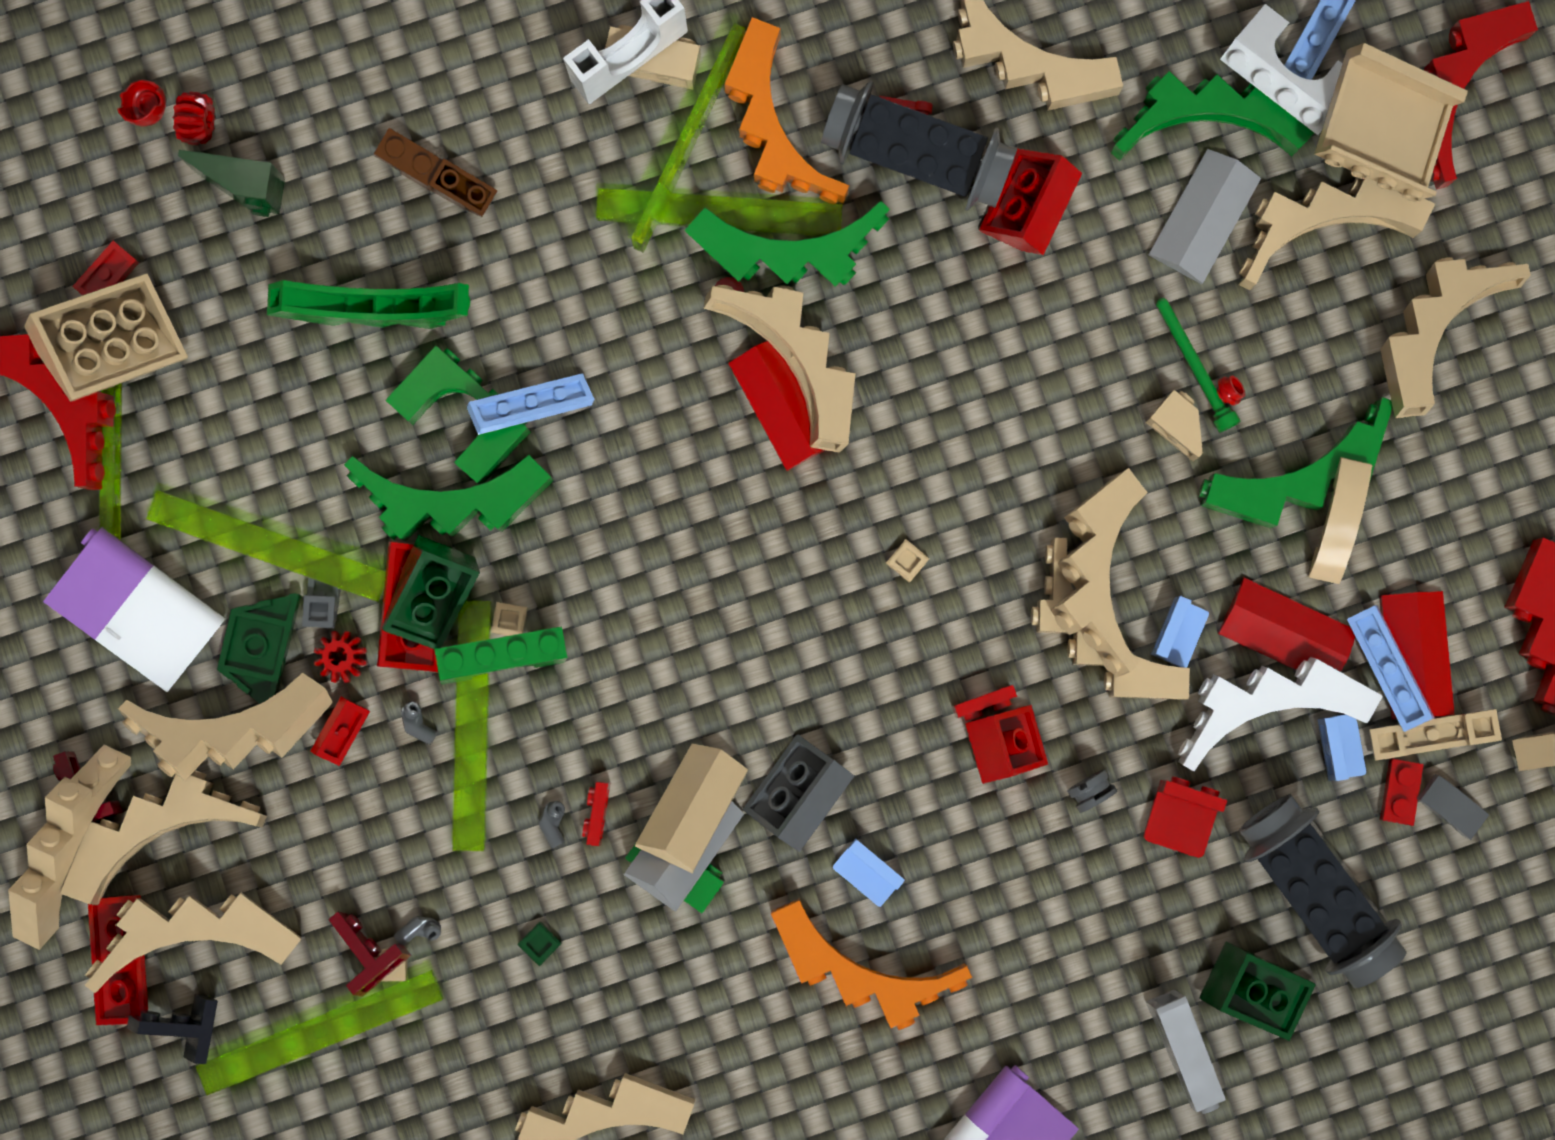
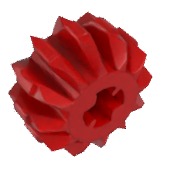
M193 91L189 93L183 92L181 96L177 97L176 105L173 107L174 116L172 118L174 119L173 129L176 131L175 135L181 142L190 145L206 144L211 140L212 132L215 130L214 121L216 119L213 101L207 94Z
M332 631V642L328 638L322 637L320 641L325 648L314 649V653L322 655V659L315 660L314 665H325L320 675L326 677L331 673V682L337 683L341 676L344 683H349L351 681L350 672L354 676L359 677L361 671L356 666L367 665L368 662L359 659V655L366 654L368 651L364 647L357 648L362 641L360 637H355L351 640V632L344 631L340 638L337 631ZM344 649L343 654L347 655L346 661L339 662V660L335 659L336 652L341 653Z

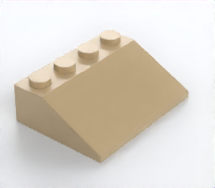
M148 274L31 313L24 325L38 355L70 401L80 399L188 358Z

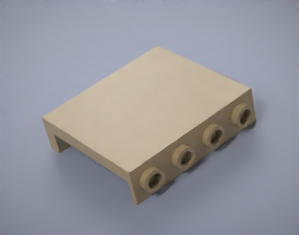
M1366 43L1349 48L1346 51L1314 154L1324 158V162L1330 166L1344 167L1351 170V175L1357 178H1369L1377 182V186L1382 189L1396 190L1403 193V198L1409 201L1420 202L1422 199L1436 196L1437 191L1428 188L1452 108L1465 102L1468 91Z

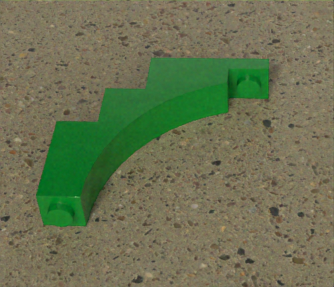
M1382 397L1375 401L1374 404H1370L1365 414V421L1368 422V425L1361 422L1352 424L1341 439L1326 454L1314 463L1296 472L1264 479L1235 478L1214 473L1208 480L1204 479L1198 494L1199 497H1202L1200 506L1270 529L1278 526L1285 501L1314 511L1323 508L1329 485L1334 482L1340 457L1372 464V477L1393 408L1391 400Z

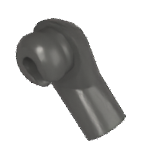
M410 701L406 703L401 711L405 732L431 745L438 731L424 725L421 707L417 702Z
M559 801L549 802L544 807L539 821V827L551 849L565 842L558 829L565 813V807Z
M416 916L396 932L394 937L403 946L409 943L415 936L425 937L433 941L440 937L441 925L433 918Z

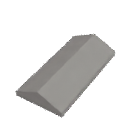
M1207 149L1148 255L1202 285L1261 178L1239 160Z
M733 801L731 802L693 874L641 849L624 873V876L676 912L744 813Z

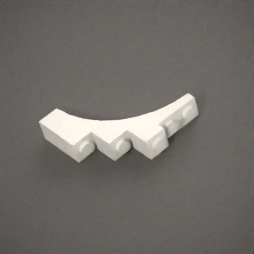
M1312 657L1308 661L1304 660L1299 665L1295 673V677L1298 678L1295 683L1267 667L1261 666L1260 670L1255 669L1247 681V686H1249L1247 692L1221 677L1213 675L1211 679H1205L1198 692L1201 695L1198 702L1209 708L1206 713L1202 711L1194 723L1196 731L1191 740L1187 738L1180 747L1178 755L1181 757L1178 762L1195 771L1207 752L1227 733L1248 720L1273 711L1291 708H1321L1344 713L1359 721L1368 723L1383 696Z

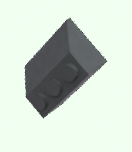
M797 734L742 810L776 837L800 852L855 775Z

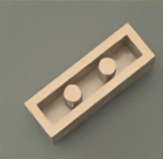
M619 25L618 28L610 26L605 49L623 38L633 27L627 25ZM679 38L678 41L673 42L629 76L693 90L701 58L700 45H696V42L691 39Z

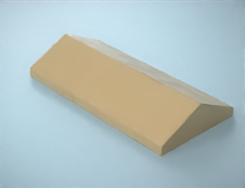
M691 744L638 838L635 847L693 874L744 780L748 769L722 749Z

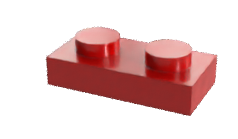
M112 241L72 287L83 296L121 283L139 262L115 241Z
M1010 685L952 706L956 718L963 716L966 722L983 716L981 709L993 706L994 711L1012 705L1010 699L1017 697L1014 686Z
M341 696L310 752L340 766L370 711Z
M1389 759L1380 820L1414 826L1424 764Z
M598 781L595 787L589 788L587 806H592L590 819L585 818L582 837H587L586 845L601 846L611 783Z

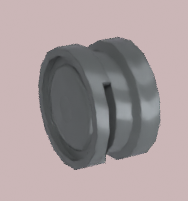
M1105 769L1094 773L1067 790L1069 796L1077 801L1076 808L1079 813L1097 806L1118 792L1115 785L1108 782L1107 778L1109 775Z

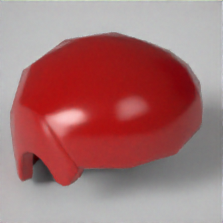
M142 79L131 83L125 92L120 93L121 108H117V111L125 121L133 125L147 127L155 125L162 119L166 109V96L162 88L156 83Z

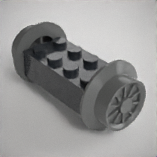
M869 81L861 90L844 84L841 85L831 108L821 140V144L839 150L840 164L844 165L850 153L856 157L967 197L972 181L975 180L965 210L968 211L977 202L996 207L1017 152V148L1000 142L999 128H995L986 154L982 156L988 137L872 95V81Z
M1291 794L1285 795L1260 810L1239 829L1241 835L1250 845L1244 860L1245 862H1252L1258 859L1331 959L1325 968L1327 974L1343 973L1353 988L1364 987L1387 974L1406 956L1407 951L1396 938L1402 923L1399 919L1386 921L1313 821L1319 814L1318 808L1302 809Z

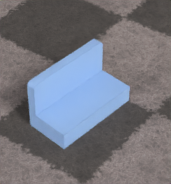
M1178 596L1173 600L1151 655L1178 667L1187 668L1209 612L1190 604L1191 600Z
M1346 714L1317 719L1328 780L1340 781L1349 779V777L1365 775L1366 767L1357 719Z
M856 838L833 865V869L878 907H881L895 889L898 890L905 881L904 878Z

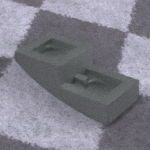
M309 566L307 595H304L302 627L335 628L343 568Z
M1437 774L1433 776L1417 798L1432 813L1444 819L1463 837L1470 840L1489 816L1475 802Z

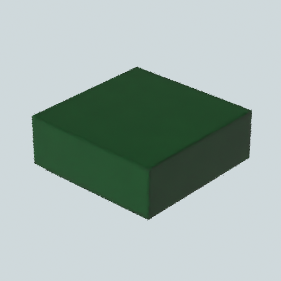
M540 921L517 945L540 967L562 942Z

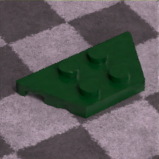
M293 593L288 596L272 600L268 599L256 604L231 609L217 670L226 678L232 680L238 688L247 695H250L259 704L273 697L279 691L301 599L300 594Z

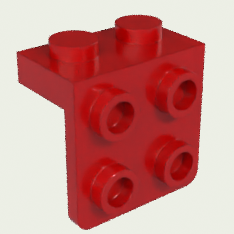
M1172 776L1171 781L1160 780L1144 830V839L1193 857H1202L1205 853L1217 812H1224L1227 800L1219 798L1220 791L1205 786L1201 787V791L1189 788L1190 782Z

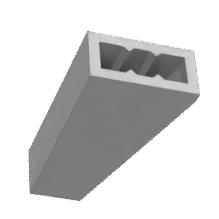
M1172 990L1146 1001L1191 1108L1196 1112L1201 1111L1202 1114L1218 1109L1220 1107L1219 1103L1226 1099L1186 996L1176 990Z

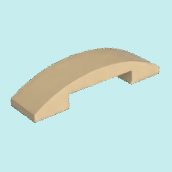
M1340 457L1332 486L1334 489L1319 546L1315 548L1308 574L1309 578L1340 584L1361 522L1372 464Z
M1496 709L1434 718L1406 732L1403 731L1400 724L1369 729L1375 761L1502 740Z

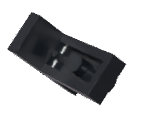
M195 994L191 1015L172 1013L171 1018L160 1017L161 1014L158 1012L141 1011L140 1016L129 1015L127 1028L136 1034L187 1037L183 1057L194 1064H207L218 1001L208 995Z

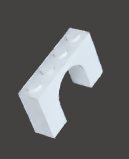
M641 0L642 15L640 20L629 33L615 44L597 51L588 39L563 58L571 82L588 104H591L688 32L685 9L679 0Z
M1265 4L1235 38L1220 60L1318 135L1322 131L1342 63L1338 60L1327 75L1318 80L1305 79L1288 70L1276 54L1275 41L1289 22Z

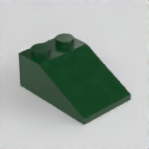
M179 150L178 156L195 173L251 210V214L262 217H269L270 213L280 214L285 178L272 163Z
M418 535L405 561L382 630L433 649L441 648L480 574L476 558Z
M1226 941L1199 999L1225 1014L1290 1041L1316 984Z

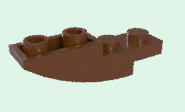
M388 128L373 155L400 171V174L480 217H483L498 191L448 160H442L391 128Z

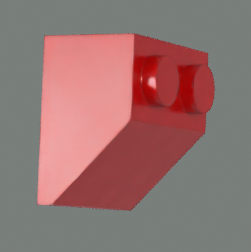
M1032 705L965 723L982 784L1009 778L1049 765Z

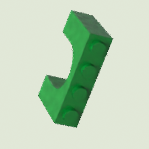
M435 346L385 401L408 422L414 425L432 404L444 395L463 393L478 400L498 395V393L494 389L487 392L481 387L480 384L483 380L470 368L466 372L457 365L460 359L448 348L442 352ZM528 422L479 434L454 463L477 484L485 483L531 433L525 426Z
M562 626L434 649L441 685L471 680L474 676L527 666L538 668L565 663L568 658Z

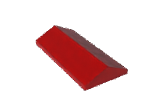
M768 341L754 346L728 363L786 471L826 451L810 447V421L804 395L797 378L787 362Z
M389 542L377 667L438 672L435 650L433 648L382 630L405 561L414 545Z
M1246 578L1242 579L1218 632L1219 635L1296 671L1304 660L1308 661L1312 657L1341 672L1350 656L1356 637L1351 627Z
M1443 591L1381 595V614L1434 717L1455 715ZM1390 706L1391 720L1397 719L1392 707Z
M141 895L103 897L99 905L88 904L92 965L97 959L102 963L111 953L106 948L118 933L124 937L126 932L117 926V923L121 920L117 913L128 900L134 903L138 898L141 899ZM145 954L114 973L94 993L96 1025L127 1024L129 1015L140 1016L141 1011H148Z

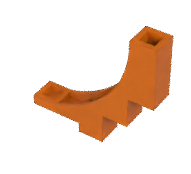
M752 17L726 79L725 93L729 94L728 97L737 103L745 104L746 101L750 103L739 128L740 138H743V142L751 147H765L754 173V182L758 183L760 189L770 193H775V190L783 193L786 183L789 182L791 187L799 192L808 193V191L820 194L819 198L827 203L836 204L840 202L844 204L848 195L849 185L824 176L811 167L792 146L779 123L771 96L770 77L773 58L781 38V28Z
M800 899L771 911L772 918L801 984L807 981L809 985L819 983L827 978L825 973L831 971L845 1005L852 1004L854 1008L871 1001L870 995L875 993L890 1029L897 1026V1029L901 1030L915 1023L914 1018L920 1016L915 1003L921 1002V1005L929 1004L939 998L937 993L949 989L951 993L966 987L968 985L967 980L972 978L965 963L937 976L900 977L874 971L854 962L834 948L811 922Z

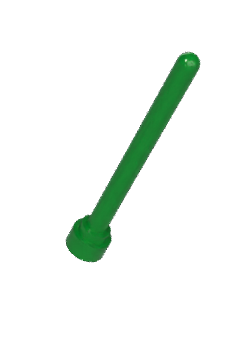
M1165 298L1158 299L1156 306L1215 412L1213 417L1216 421L1213 423L1217 431L1222 433L1239 424L1241 420L1236 411H1232L1230 407L1226 408L1224 402L1220 399L1217 389L1168 300Z

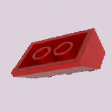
M1017 149L995 208L989 207L979 230L1020 251L1044 255L1081 178L1082 172L1062 155Z

